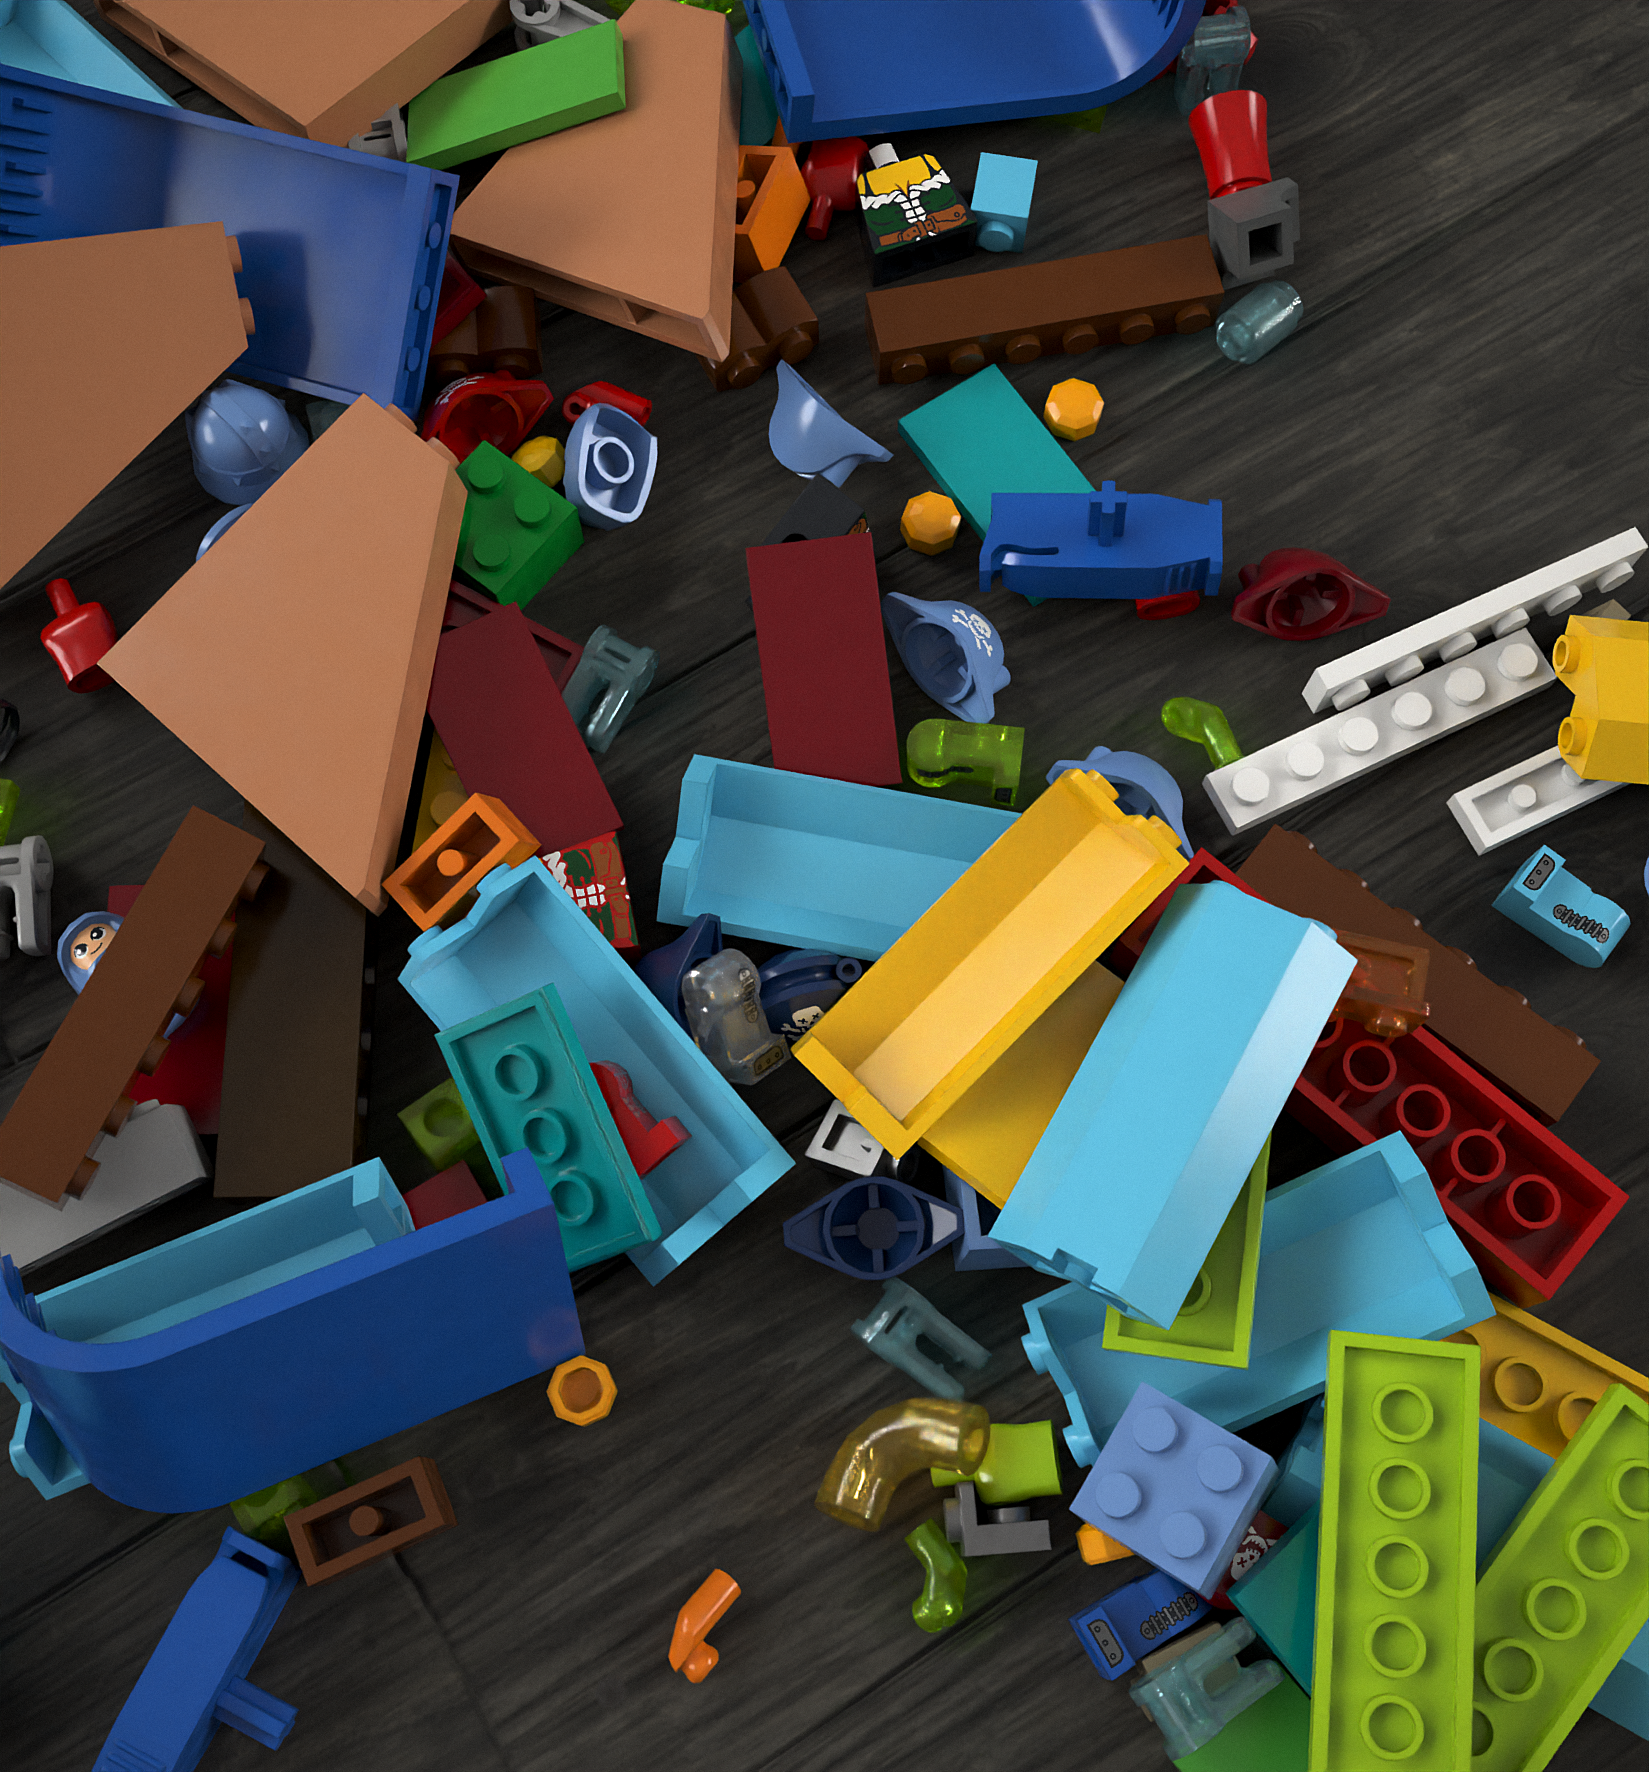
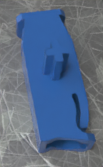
M1110 480L1102 481V491H1091L1090 493H991V522L979 560L980 592H991V585L994 580L1002 576V586L1023 595L1042 598L1154 599L1204 589L1205 595H1218L1223 566L1221 499H1208V503L1205 505L1159 494H1127V491H1115V481Z
M228 1526L222 1537V1543L217 1555L185 1595L117 1717L91 1772H193L221 1722L228 1724L275 1751L278 1750L284 1737L289 1735L299 1709L248 1682L245 1678L302 1574L301 1567L294 1564L285 1555Z

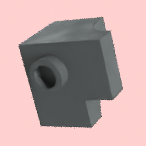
M1286 177L1207 201L1210 247L1224 290L1274 276L1275 269L1294 264L1293 243L1300 240L1299 194L1296 182Z

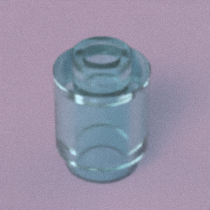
M1281 280L1259 284L1218 317L1216 321V339L1221 351L1228 358L1238 360L1244 364L1256 362L1296 329L1298 320L1303 315V304L1299 295L1288 283Z

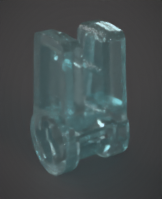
M1230 6L1224 14L1201 15L1192 36L1180 51L1174 94L1183 116L1190 115L1193 109L1200 104V100L1205 97L1203 88L1208 73V90L1211 97L1223 92L1237 90L1243 63L1248 56L1251 42L1250 21L1244 6Z
M605 624L599 626L590 637L584 648L580 663L562 693V698L577 727L583 716L590 713L589 707L598 692L603 688H609L595 714H590L591 721L585 730V738L588 744L601 753L606 752L634 704L649 687L660 660V652L648 645L640 649L618 638L617 631Z
M896 1277L886 1279L882 1284V1289L885 1291L884 1295L864 1322L859 1319L855 1321L849 1329L850 1333L880 1358L894 1367L902 1369L946 1404L955 1408L963 1398L965 1388L943 1370V1364L936 1365L917 1349L915 1345L916 1336L919 1334L927 1336L952 1355L953 1362H961L974 1371L983 1369L992 1354L938 1313L934 1305L908 1284ZM899 1309H902V1315L891 1328L889 1333L886 1334V1327L894 1318Z
M1242 1616L1232 1619L1182 1655L1166 1661L1147 1673L1128 1690L1137 1706L1145 1704L1164 1734L1166 1740L1162 1747L1171 1761L1185 1757L1206 1744L1225 1727L1228 1721L1285 1679L1278 1665L1272 1660L1265 1659L1256 1661L1248 1667H1238V1674L1210 1694L1205 1692L1203 1682L1207 1675L1223 1663H1233V1656L1256 1638L1255 1630L1247 1617Z

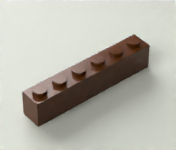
M1207 234L868 292L865 298L864 327L878 385L894 382L912 384L924 377L951 372L968 374L992 364L996 365L1007 362L1025 364L1041 356L1064 352L1068 354H1081L1094 347L1121 342L1129 345L1138 344L1150 337L1177 332L1183 335L1194 334L1206 327L1214 326L1225 292Z
M194 805L191 807L0 1126V1183L61 1212L70 1197L78 1201L83 1199L101 1167L100 1162L92 1159L106 1134L114 1138L121 1134L137 1104V1101L128 1097L141 1073L153 1077L170 1048L172 1041L163 1037L176 1013L186 1018L198 1001L206 982L197 978L205 962L210 955L220 960L229 947L239 924L230 920L242 898L253 903L263 888L271 871L270 867L263 864L266 851L265 841Z
M1275 823L1235 873L1272 905L1302 918L1317 920L1330 927L1337 934L1336 942L1358 960L1353 969L1354 972L1545 1128L1559 1121L1601 1062V1060L1586 1050L1585 1042L1576 1033L1562 1026H1553L1531 1010L1530 1002L1521 993L1508 986H1498L1477 971L1476 963L1466 953L1452 946L1444 947L1423 931L1422 924L1411 913L1398 907L1391 908L1370 893L1368 884L1359 875L1347 869H1337L1318 855L1315 845L1304 835L1296 831H1285Z

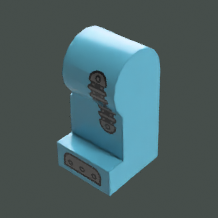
M1543 845L1520 866L1491 906L1575 963L1591 968L1601 967L1631 925L1630 919L1625 911L1616 903L1606 897L1590 891L1591 888L1562 868L1561 866L1566 860L1546 845Z

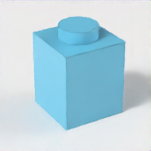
M981 152L971 210L978 220L975 246L983 247L993 252H1023L1037 160Z

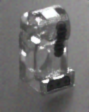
M732 948L724 949L687 972L683 977L681 987L687 1008L685 1011L695 1044L727 1082L754 1085L791 1059L785 1036L770 1032L759 997L761 988L760 976L755 965L746 955Z

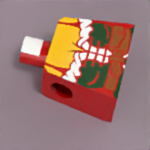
M616 831L599 835L538 858L629 966L636 965L643 957L622 851Z

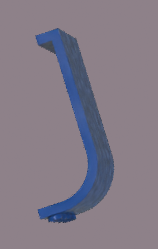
M742 0L787 141L788 143L1065 114L1101 107L1139 89L1157 76L1175 59L1199 23L1206 0Z
M0 63V246L223 221L225 235L236 236L241 254L242 273H234L238 298L248 297L255 323V334L246 335L248 348L225 371L352 405L364 393L383 409L389 403H392L410 420L418 421L460 176L152 102Z
M529 1147L501 1157L509 1191L508 1195L161 1331L123 1342H74L57 1337L55 1329L47 1331L40 1304L36 1303L33 1292L25 1295L18 1267L14 1266L10 1254L2 1257L0 1251V1347L5 1353L14 1380L17 1384L22 1382L25 1384L37 1416L39 1418L46 1417L86 1479L110 1498L127 1506L145 1511L185 1513L206 1510L233 1502L586 1354L555 1205Z

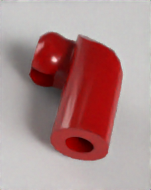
M598 381L570 393L565 397L561 408L565 420L574 425L575 421L587 408L597 403H607L624 411L644 427L652 410V401L611 383Z

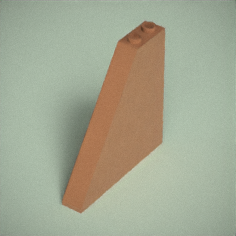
M93 0L103 20L256 127L349 149L348 141L354 135L359 133V137L372 131L371 122L380 118L389 108L398 103L399 109L513 21L510 11V0Z
M635 0L617 21L623 35L626 108L510 147L454 212L448 245L461 267L467 273L504 286L534 288L535 295L538 298L723 362L730 351L743 58L735 41L732 26L725 14L677 3L672 0Z
M223 221L0 246V589L248 348L246 335L255 334L254 317L248 297L238 298L234 273H242L241 254L236 236L225 235Z
M363 393L97 664L340 885L378 917L388 905L390 894L381 884L395 869L468 491L454 470L460 462L442 442L435 437H431L427 442L423 441L415 434L417 428L414 423L398 407L389 403L383 409Z

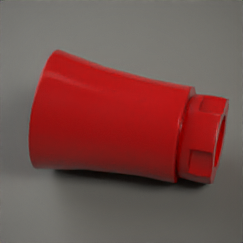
M1250 90L1223 92L1204 100L1193 109L1188 118V125L1199 150L1207 179L1210 200L1272 182L1267 145V101L1261 94Z

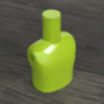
M1051 1419L1026 1424L994 1423L981 1425L972 1433L970 1454L930 1460L931 1477L935 1488L956 1485L958 1482L973 1481L980 1501L988 1507L1006 1506L1034 1497L1063 1495L1064 1493L1058 1443Z

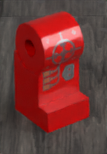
M608 1060L591 1062L589 1065L637 1175L642 1180L690 1139L692 1135L676 1116L662 1119L658 1123L633 1094L632 1080L627 1071L618 1063Z

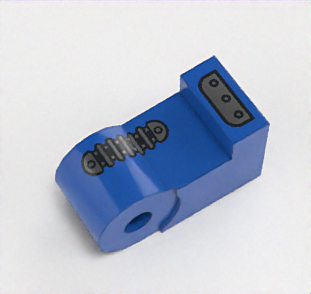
M1155 1567L1139 1578L1135 1576L1068 1618V1621L1101 1678L1113 1681L1135 1666L1137 1660L1202 1618L1213 1608V1605L1207 1603L1189 1587Z

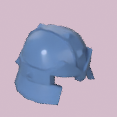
M225 379L218 388L214 387L211 390L203 391L202 397L198 400L199 405L187 410L185 413L187 434L192 449L194 474L207 493L224 503L240 506L255 503L310 447L307 431L295 415L286 411L285 400L277 399L262 389L254 388L231 379Z

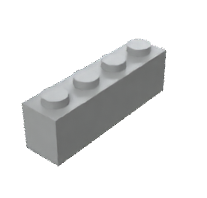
M158 1099L149 1100L137 1105L121 1134L117 1138L106 1134L92 1159L100 1162L101 1167L86 1195L81 1201L70 1197L62 1212L0 1183V1251L2 1257L10 1254L14 1266L18 1267L20 1276L23 1277L215 1179V1169L185 1106L173 1104L160 1105Z

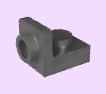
M834 1099L805 1157L815 1168L852 1180L882 1176L909 1184L917 1172L922 1148L916 1141L897 1161L847 1111L840 1100Z
M973 1481L956 1483V1498L944 1499L947 1542H960L961 1556L1051 1550L1048 1520L1030 1521L1029 1507L987 1510L988 1525H977Z

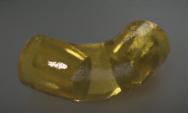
M911 1397L877 1410L844 1440L825 1473L814 1501L815 1507L825 1515L845 1525L864 1531L877 1532L894 1490L899 1482L910 1473L923 1468H932L970 1476L979 1469L986 1456L990 1440L991 1427L986 1408L978 1404L952 1398Z

